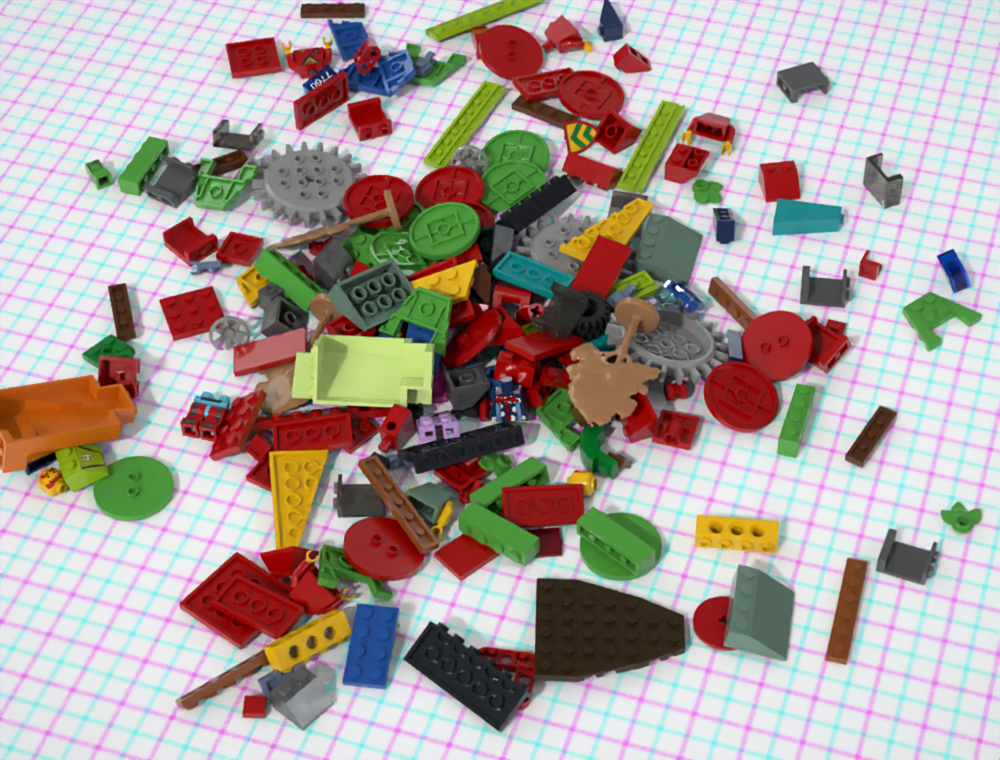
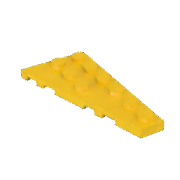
M636 198L623 206V209L618 213H612L608 219H602L586 229L584 234L579 237H573L568 244L560 245L559 252L585 261L598 235L627 246L652 212L654 204L641 198Z
M329 450L269 452L276 549L300 546Z

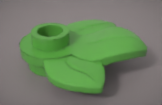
M698 179L692 185L694 199L699 204H705L707 201L715 204L722 201V197L718 192L723 188L722 184Z
M496 453L483 456L484 458L478 461V464L484 470L493 471L498 477L510 470L512 461L508 456L504 454H499L498 456Z
M956 502L950 511L941 510L942 520L952 525L953 530L960 534L969 533L973 526L981 521L982 513L979 508L968 511L960 502Z

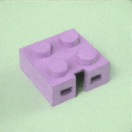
M450 412L440 413L436 417L422 415L420 419H415L420 442L436 440V432H443L444 439L460 437L458 421L455 415ZM433 433L431 436H425V434Z

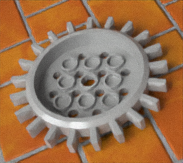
M303 141L301 150L294 151L290 144H286V154L281 155L275 149L271 150L273 162L262 157L260 159V166L264 169H260L259 173L254 177L258 179L252 180V189H260L254 191L255 201L266 199L261 202L262 211L272 207L276 208L273 210V219L277 220L284 213L288 215V225L290 226L293 225L296 218L304 219L305 228L310 227L311 219H319L320 224L326 226L327 217L333 216L337 222H342L341 211L344 210L343 199L346 190L357 180L367 177V174H357L362 170L360 162L348 165L352 162V154L348 153L344 157L339 158V147L335 146L328 153L323 151V143L319 142L316 150H308L306 141Z
M569 213L567 222H560L557 215L554 214L552 215L551 225L546 224L540 218L537 221L538 230L528 226L526 227L525 236L520 235L516 253L576 277L584 261L559 252V247L564 243L568 244L573 237H579L584 234L586 229L593 226L590 224V216L587 215L582 223L575 222L573 213ZM632 250L615 283L632 276L635 261L631 260L635 259V250Z
M662 301L660 308L654 307L660 316L657 328L648 333L635 332L628 348V355L631 356L634 363L638 362L660 369L659 382H663L666 375L675 376L677 385L682 384L684 377H689L695 385H698L701 375L707 379L715 367L727 362L729 354L724 353V351L728 350V343H721L724 336L722 332L711 333L714 325L712 321L705 324L698 322L700 313L697 312L690 317L684 314V306L680 305L675 311L667 309V302ZM613 313L610 314L605 334L609 335L607 345H616V350L621 344L627 328L618 322Z

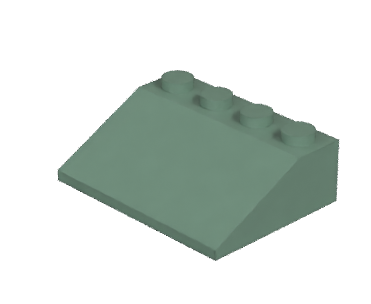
M650 213L635 258L634 274L645 270L655 281L667 282L668 280L682 281L685 286H688L702 235L669 216Z
M392 258L334 284L327 296L341 314L366 332L389 321V317L403 306L402 303L415 289Z
M738 564L732 579L723 646L786 662L794 591L759 569Z

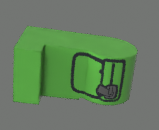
M99 159L85 163L87 174L97 190L112 185L110 172L102 166ZM104 179L106 182L100 184L99 180Z

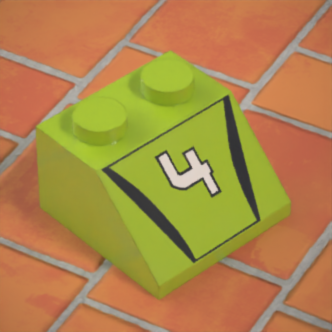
M81 445L63 448L55 452L63 479L73 493L109 476L99 446Z

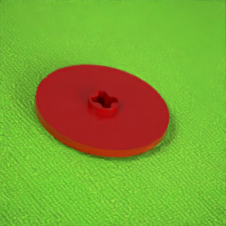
M719 596L703 601L696 608L692 620L693 629L697 637L711 648L722 651L737 650L723 646L726 625H723L722 621H727L730 597Z

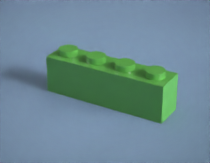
M149 136L143 142L140 150L135 153L132 161L127 164L126 169L118 178L121 192L135 196L142 194L144 185L150 183L164 163V155L169 156L170 154L168 140Z
M275 248L264 249L254 266L261 276L283 289L285 297L293 300L302 311H310L309 304L314 295L326 293Z
M796 384L779 435L777 454L792 458L797 457L814 404L816 387Z
M531 456L469 495L470 501L495 514L503 511L501 488L543 486L550 481L547 465Z
M472 502L458 516L459 530L463 534L469 535L479 543L494 549L495 552L503 554L514 563H519L525 567L539 552L538 537L475 502Z
M592 507L577 520L576 533L638 578L655 563L656 550L650 544H646L639 539L636 534L623 528L619 522L613 521L603 511Z

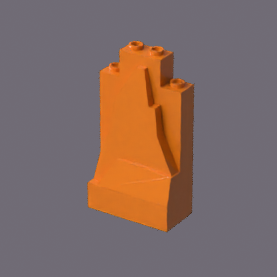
M93 375L0 389V469L2 473L26 470L28 462L56 452L59 449L119 439L122 424L134 423L137 406L132 402L129 392L125 390L122 383L101 387Z

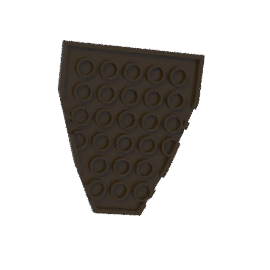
M537 578L534 681L581 682L587 676L596 675L599 678L604 677L605 672L615 671L617 674L649 666L651 661L657 659L664 661L671 656L685 653L684 615L646 599L581 580Z

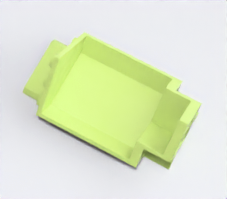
M320 334L318 340H315L311 352L296 353L292 398L313 399V404L391 408L394 403L404 408H407L408 403L431 405L435 344L413 343L411 338Z

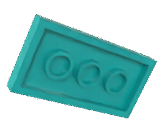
M509 251L492 271V276L557 302L566 294L575 279L572 275L512 251Z

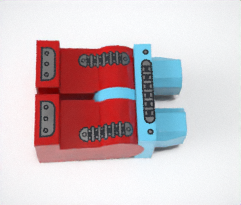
M203 391L201 396L195 395L194 402L191 404L186 418H182L180 422L183 436L197 439L201 436L202 440L215 442L219 435L218 432L225 422V417L230 411V398L227 395H221L216 400L211 392ZM190 427H191V428H194V429H195V432H191V431L189 430ZM207 432H213V436L208 435Z

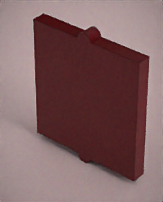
M559 527L526 530L539 538V552L534 558L563 556L561 545L563 544V539L560 537Z

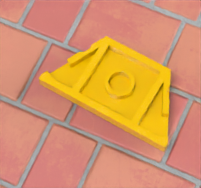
M475 259L411 281L410 284L414 289L419 286L450 297L453 300V304L468 300L470 287L474 282L473 274L475 268H478L479 265Z
M255 264L236 278V283L251 309L259 303L257 291L271 282L259 274V271L254 267Z

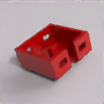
M100 356L98 382L101 387L122 383L125 390L129 392L130 398L138 397L140 381H137V374L140 373L141 358Z

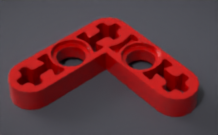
M493 647L478 649L481 651L479 656L482 658L489 656L494 661L495 657H497L495 668L499 671L504 668L508 672L515 673V683L521 678L526 677L530 679V682L525 685L529 687L528 692L530 694L533 693L535 683V655L533 653ZM505 657H509L513 660L509 664L501 662V660ZM526 697L518 710L526 709L530 705L531 699Z

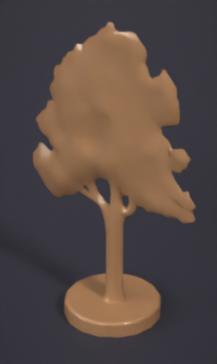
M388 189L384 191L387 208L351 219L344 223L338 222L329 226H322L304 234L285 238L278 243L269 245L266 249L297 247L318 239L321 240L333 235H340L350 227L384 217H391L396 232L403 230L391 190Z
M326 293L314 295L309 304L311 313L319 320V323L307 342V352H310L311 348H313L315 340H318L320 334L325 329V324L343 316ZM295 361L259 371L260 375L266 374L268 381L259 382L254 389V392L263 390L267 394L261 407L263 413H282L293 407L297 408L299 405L310 400L292 398Z
M626 297L617 302L614 311L615 317L627 330L616 350L599 351L597 347L588 342L573 348L570 352L571 360H580V362L566 367L569 379L572 380L568 384V395L574 407L579 410L580 414L587 421V424L594 422L598 425H604L609 423L612 416L616 413L620 415V419L630 416L637 406V402L631 399L630 396L638 392L642 395L648 394L647 385L642 383L659 377L660 369L638 362L634 363L631 356L628 355V348L635 332H652L659 323L660 316L658 311L645 300ZM618 355L614 363L607 362L609 357Z

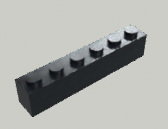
M566 174L561 177L556 175L549 180L550 184L546 182L539 189L537 188L530 193L531 198L527 195L519 201L520 204L516 203L510 207L511 212L506 210L500 214L501 219L495 222V224L514 229L515 236L577 190Z

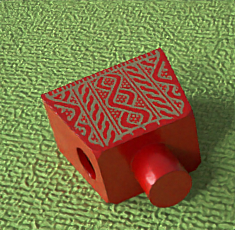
M394 403L379 428L382 441L378 445V449L381 452L387 454L390 449L401 450L415 434L416 428L411 410Z

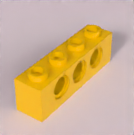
M697 514L694 546L777 553L779 521Z
M332 610L263 648L272 670L286 673L294 669L293 666L295 664L311 660L312 655L326 652L329 650L330 645L346 641V637L351 635L352 631L344 611ZM326 628L328 629L327 637H325ZM308 638H310L311 644L309 647L307 645ZM291 647L293 648L292 656H290L289 650Z

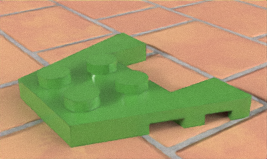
M406 44V49H408L413 63L419 58L424 60L423 57L418 56L421 52V45ZM452 53L446 63L436 60L433 70L424 78L415 75L409 81L434 87L467 61L466 55Z
M201 158V168L198 170L199 182L196 185L194 204L199 208L226 212L260 171L257 166L244 164L237 179L211 176L217 163L213 159Z
M418 286L402 303L403 306L396 313H393L389 317L390 320L384 326L382 325L378 331L381 334L396 338L404 321L435 332L430 341V344H435L434 353L444 357L453 300L450 297Z
M932 292L926 293L903 307L902 314L912 329L915 328L920 341L925 343V348L928 352L937 348L942 343V339L932 332V330L956 317L968 327H971L982 319L981 313Z
M558 388L547 398L543 406L536 408V415L567 451L571 452L580 443V436L569 430L577 422L569 410L574 404L568 395L569 389Z
M323 544L320 550L318 585L335 589L339 583L337 579H349L354 583L362 582L368 584L373 598L390 601L393 593L390 590L386 591L382 586L384 582L382 580L370 578L353 568L345 558L343 548Z

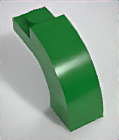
M584 426L580 434V459L582 464L593 474L599 470L603 475L613 480L618 476V461L599 449L604 444L605 430L599 426L590 429Z

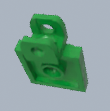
M110 334L82 353L85 361L99 369V357L102 355L134 357L136 353L132 346Z

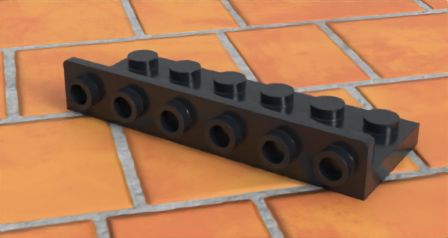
M500 422L460 433V437L434 440L398 450L397 453L399 459L413 462L415 473L421 474L525 444L521 425Z
M430 620L403 660L501 733L525 698H532L533 695L528 692L529 687L520 680L517 683L511 680L513 675L504 668L501 671L496 669V662L489 657L485 659L480 657L481 651L472 645L469 648L463 643L466 640L456 633L453 636L448 633L450 629L440 621L438 624H435Z

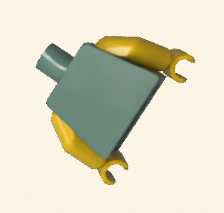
M432 482L411 486L405 492L406 497L422 518L433 524L438 523L437 526L431 528L433 534L439 533L437 538L438 541H441L443 539L442 528L446 527L453 512L451 490L448 487L441 488Z

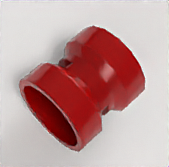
M684 380L681 385H677V382L675 384L671 382L664 383L663 389L667 402L674 401L677 397L679 399L687 398V387Z

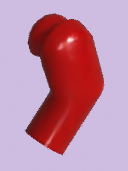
M485 398L479 405V419L481 422L489 421V409H492V399Z
M475 480L471 490L461 491L458 496L460 502L463 504L471 503L469 495L483 487L484 483Z

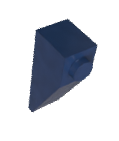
M604 0L599 27H597L598 35L602 37L604 42L623 39V25L609 0Z
M713 208L716 242L729 244L730 241H734L735 219L731 208Z

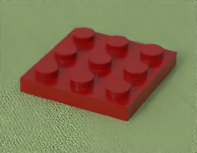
M274 37L225 44L232 79L281 72Z
M213 286L159 299L173 341L207 333L216 320L225 317Z

